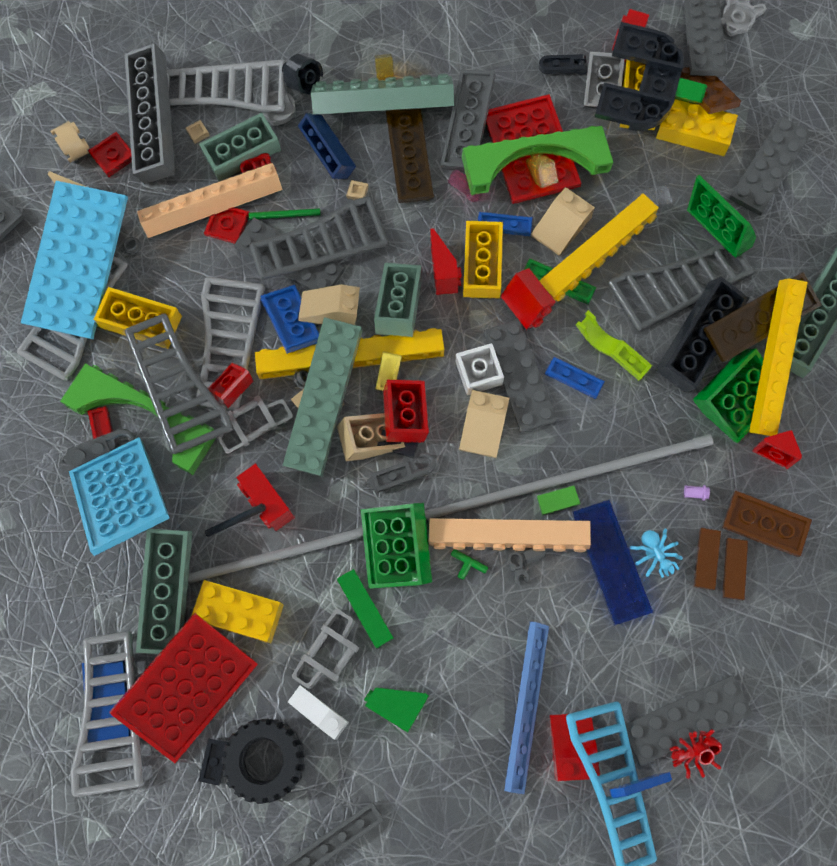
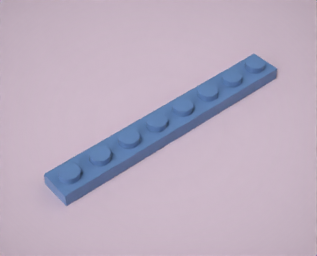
M530 622L504 789V791L525 794L549 626L537 622Z

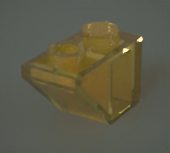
M392 54L375 55L377 78L379 80H386L385 78L394 77Z
M541 153L533 154L531 158L526 159V164L538 186L543 188L559 182L553 160Z

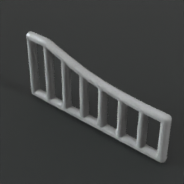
M282 59L167 70L168 89L170 77L179 76L178 98L169 99L170 106L216 104L240 107L263 113L282 112L285 110L286 86L282 66L286 61ZM279 67L278 105H268L269 68ZM252 69H262L261 105L251 103ZM245 70L244 101L235 100L236 71ZM219 72H229L228 98H218ZM212 73L211 97H202L203 74ZM186 75H196L194 97L185 98Z
M115 256L112 263L118 267L113 274H109L106 290L108 287H114L127 268V263ZM33 327L17 349V354L64 381L69 380L80 364L87 338H78L74 335L52 331L77 345L75 355L72 356L37 336L42 328ZM34 342L70 362V365L63 372L26 350Z
M215 277L205 278L201 294L205 346L200 380L207 388L213 383L208 381L209 371L223 373L228 367L210 364L211 354L242 358L241 367L248 370L262 306L260 296L264 295L265 292L264 284ZM211 284L256 290L257 294L255 300L209 294ZM209 301L253 307L252 317L210 311ZM211 319L250 324L248 334L212 329ZM212 336L246 341L245 349L242 351L212 346ZM199 389L196 397L203 395ZM242 394L229 408H227L224 404L222 405L226 408V410L234 411L240 407ZM209 401L198 405L215 408Z
M129 631L85 638L83 640L85 669L84 709L78 744L70 771L73 797L137 788L143 785L140 737L132 730H130L131 736L86 743L90 729L122 724L115 717L90 721L92 708L117 704L124 695L93 699V686L127 681L128 691L135 683L132 634ZM124 640L125 652L93 657L92 645ZM125 661L126 673L93 678L94 665ZM132 744L131 758L80 766L84 752ZM133 766L134 779L80 788L79 775Z

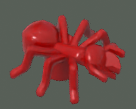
M713 729L709 732L701 731L697 742L695 741L697 732H690L689 736L692 747L683 738H680L679 742L688 748L686 751L678 746L670 748V751H673L671 758L674 760L672 761L673 766L677 767L684 762L687 779L690 778L691 774L689 763L694 757V763L702 778L705 777V774L699 762L702 765H709L711 763L718 770L721 769V766L714 761L715 755L722 751V744L711 736L715 732Z

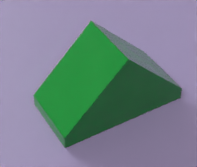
M680 78L674 99L689 103H702L707 85Z

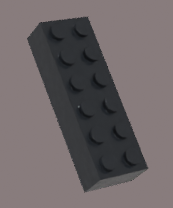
M721 276L710 281L655 371L683 392L696 389L717 354L704 328L744 306L750 298Z

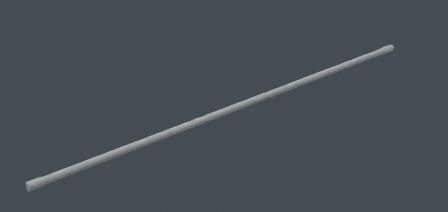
M707 434L689 441L425 511V518L430 520V518L449 515L688 450L713 445V438L711 434ZM363 528L189 573L188 584L363 537Z

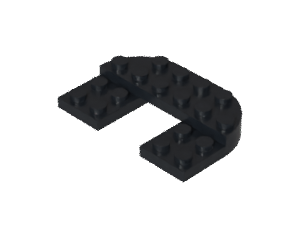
M621 22L612 56L646 64L640 89L638 91L604 82L595 118L628 125V130L633 131L654 128L667 118L675 100L684 65L683 53L674 44L675 40L672 37L655 29Z

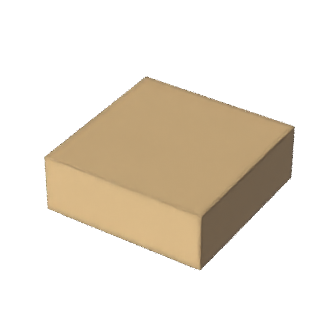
M201 120L185 128L194 144L210 136Z
M351 180L346 195L347 198L356 200L366 197L369 185Z

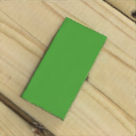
M575 486L536 497L542 516L580 505Z

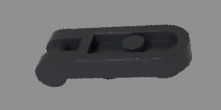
M584 54L546 55L541 57L539 61V70L544 74L577 73L578 75H585L587 73V66L585 65L586 56Z

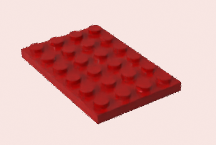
M550 94L488 110L486 127L492 143L503 140H515L521 137H534L539 134H552L557 131L563 132ZM555 154L527 155L510 162L501 169L512 204L559 193L565 187L569 190L581 187V180L574 161Z
M194 613L111 709L110 714L173 763H176L258 664L197 613Z

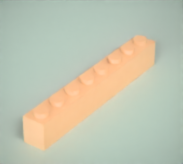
M273 163L144 208L137 211V214L147 237L150 238L283 189Z
M430 518L429 544L434 549H445V546L457 550H463L465 547H473L474 550H485V547H493V550L498 551L505 550V548H513L515 551H524L525 548H533L534 551H545V548L556 552H563L566 549H574L575 552H585L586 549H590L591 545L590 521Z

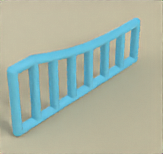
M616 701L568 714L566 720L571 742L584 765L600 803L616 866H647L655 863L657 857L642 793L638 792L618 798L606 797L601 785L629 776L630 783L638 780L621 704ZM614 711L617 724L578 734L576 721ZM619 732L621 746L587 755L582 743ZM624 754L627 767L597 775L592 763ZM634 798L637 811L613 819L610 806ZM639 820L642 833L619 841L616 828ZM644 842L647 855L625 864L622 850Z

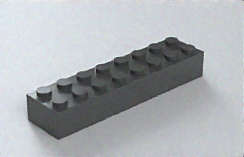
M153 43L125 54L133 175L144 184L175 175L166 55Z

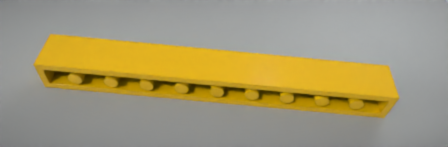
M430 328L421 332L414 330L413 337L395 335H374L371 338L365 339L361 337L353 368L380 365L383 352L402 355L401 362L444 357L442 329ZM316 344L288 354L284 347L276 350L262 349L260 352H255L256 373L259 379L292 376L301 370L309 373Z

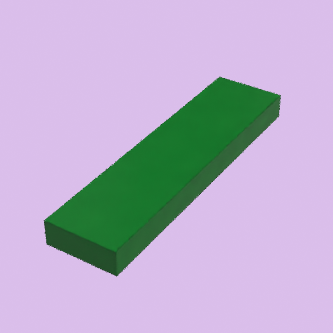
M530 258L524 270L529 268L538 280H541L553 269ZM580 280L575 289L572 291L569 289L565 293L566 296L589 305L596 287Z
M352 569L337 578L338 583L375 648L377 649L394 639L355 570Z

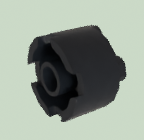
M301 54L291 56L282 66L284 82L287 87L303 94L310 95L313 84L320 81V76L323 77L321 64Z

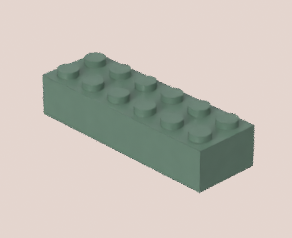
M147 529L136 653L160 654L185 625L192 531Z

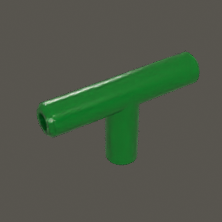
M453 549L451 556L464 562L457 575L459 579L464 580L471 567L484 574L487 572L488 566Z

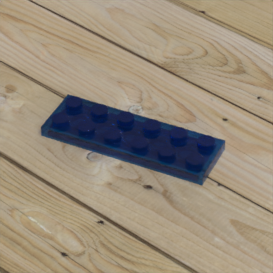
M610 500L572 511L574 521H590L591 545L590 549H586V553L613 625L615 626L653 613Z

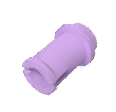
M685 485L684 498H700L702 501L709 499L710 488L706 487V485H703V487Z

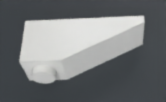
M301 685L288 701L290 705L334 740L338 739L349 723Z

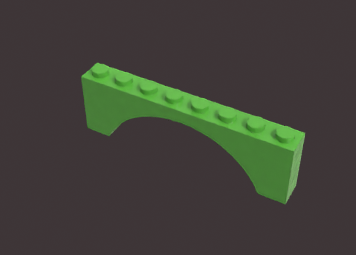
M590 126L584 129H572L565 132L557 131L552 134H539L534 137H521L515 140H503L496 143L488 142L477 146L470 145L463 148L462 161L471 195L489 192L493 179L502 168L510 162L527 155L555 154L579 163L592 175L608 173L613 165L602 126Z
M85 364L60 400L67 408L80 415H84L89 410L104 405L130 404L144 408L157 416L148 393L143 390L139 392L134 390V386L126 381L124 383L119 382L118 378L111 373H108V375L102 373L103 370L96 365L91 367ZM161 400L160 402L163 407V410L165 411L169 409L165 406L166 403ZM180 412L168 417L167 420L170 428L194 419V417L190 415L185 417ZM199 424L175 434L174 438L177 445L214 429L207 424H203V426ZM216 438L178 454H173L172 462L178 468L194 475Z

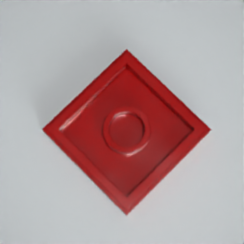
M117 132L88 150L91 157L108 178L132 162L131 149Z
M232 207L220 213L212 214L205 228L204 235L235 244L245 229L250 212Z

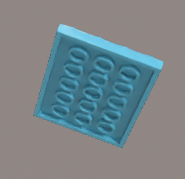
M140 437L69 471L90 552L94 556L170 518Z

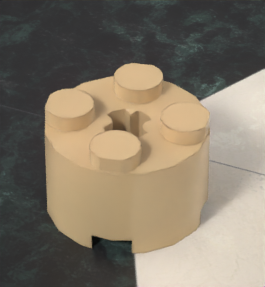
M67 121L50 131L52 135H57L55 140L64 155L69 154L70 158H68V161L70 163L88 154L87 150L90 147L84 138L80 139L77 135L80 131L74 122L70 123Z

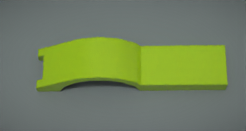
M588 310L585 313L586 317L582 322L578 321L576 324L585 339L598 351L612 357L638 381L641 380L652 365L625 341L615 339L602 330L596 321V316Z

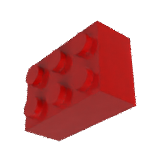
M387 380L383 389L386 442H425L429 434L425 381Z
M256 463L236 477L240 482L237 486L246 498L251 497L248 501L252 507L261 503L266 506V510L261 512L262 514L259 517L268 529L272 527L277 531L295 518Z

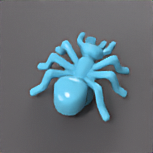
M666 528L663 530L661 541L658 533L648 530L641 536V541L645 546H630L631 550L646 551L647 556L635 562V565L638 566L650 558L654 559L646 573L647 577L654 570L657 561L660 562L659 573L661 578L664 577L663 573L668 577V571L674 574L673 565L679 570L676 562L665 559L666 557L683 559L677 553H664V551L679 544L676 541L664 547L663 544L667 538Z

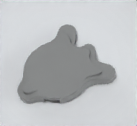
M726 0V6L721 14L725 33L729 36H735L736 34L748 32L754 25L756 18L765 13L766 6L764 4L751 6L749 4L750 0Z

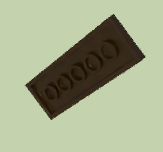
M421 109L385 110L398 203L434 199Z
M804 272L790 278L808 282L801 317L822 306ZM778 286L704 328L721 362L727 361L768 337Z

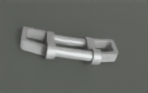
M257 395L254 397V400L232 412L231 410L228 411L233 428L242 442L228 449L222 439L224 435L217 437L225 452L230 454L243 446L246 447L252 440L272 429L273 431L278 429V426L291 420L293 414L286 402L280 399L265 405L261 397ZM282 404L288 416L275 423L268 409ZM259 405L268 423L245 436L235 418Z
M335 609L321 627L322 631L307 654L304 653L301 661L292 674V678L308 689H312L323 674L337 683L340 679L339 675L354 652L357 653L359 650L358 646L347 639L355 624V620L341 610ZM339 615L348 620L342 635L330 628ZM328 635L348 647L332 672L313 659ZM306 663L318 670L309 683L299 678Z

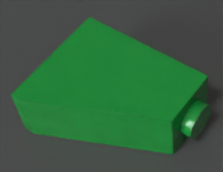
M375 688L374 691L370 689L364 701L367 702L365 704L367 708L408 733L429 695L419 692Z

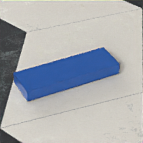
M479 212L478 221L503 222V234L531 236L533 217Z
M553 357L545 372V375L594 399L597 398L605 382L556 357Z
M670 772L654 774L610 789V793L613 798L626 797L670 782L672 777Z

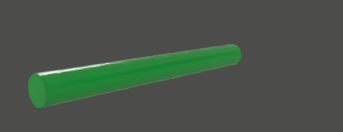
M320 208L251 212L249 213V220L253 218L272 219L321 216Z

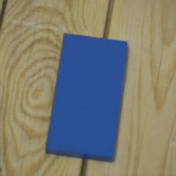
M295 285L260 296L287 354L317 344L319 332L315 324L298 321L302 298Z
M125 661L93 666V678L126 673ZM82 663L83 684L85 690V669L84 663ZM126 681L93 686V699L125 694L127 692ZM116 704L92 708L90 721L113 717L110 711ZM124 724L90 729L87 740L90 743L131 736V731Z

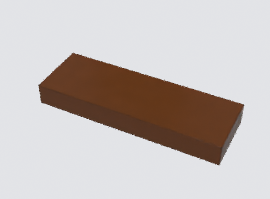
M700 528L693 587L715 590L721 531Z
M726 539L722 598L745 600L747 540Z

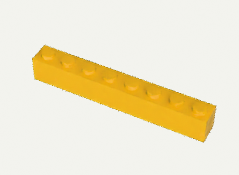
M643 193L539 280L552 298L559 302L564 298L565 293L569 289L572 291L577 287L578 281L582 278H588L595 267L599 268L602 266L608 256L612 257L621 245L625 246L634 234L638 235L644 229V225L647 223L651 224L657 218L656 213L659 207Z
M789 278L779 280L750 433L767 436L778 434L808 282Z

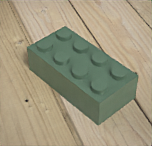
M263 113L199 143L205 159L219 182L240 172V165L243 161L263 153L272 155L281 151L279 140Z
M384 264L374 317L375 334L413 337L422 282L421 265Z

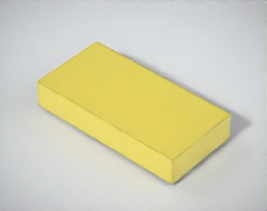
M383 352L375 389L383 391L387 380H397L402 355Z

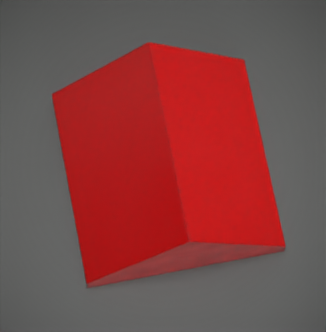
M231 363L208 389L216 399L229 408L254 380L247 369Z
M792 430L765 437L752 450V452L786 469H789L802 458Z

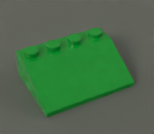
M700 175L696 176L687 211L731 255L737 258L753 247L756 234L751 224Z
M746 349L737 354L693 399L701 412L735 443H738L750 431L764 360L757 349Z
M424 503L361 509L368 588L431 583L432 574Z

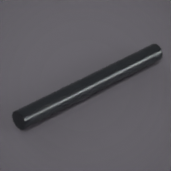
M261 503L205 530V534L207 537L217 534L265 511L266 506Z

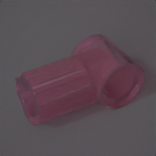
M458 169L452 172L448 183L465 194L469 201L477 202L480 200L482 193L471 195L466 175Z

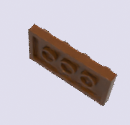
M683 67L680 78L707 85L703 101L698 104L708 114L740 107L741 100L717 76L690 75V68Z
M734 491L722 528L793 556L800 557L812 519Z

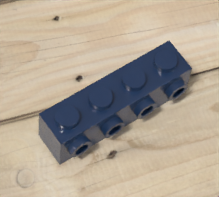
M306 113L298 125L299 129L332 179H348L356 165L322 114Z

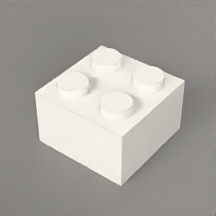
M492 343L456 354V365L467 395H471L472 390L481 392L503 385L504 376Z

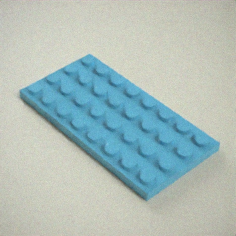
M61 181L55 182L21 319L22 324L94 339L97 323L93 319L105 294L128 200L126 195Z

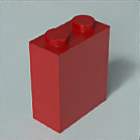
M529 268L516 273L501 294V298L526 330L532 327H539L544 322L543 318L551 313V308L556 303Z

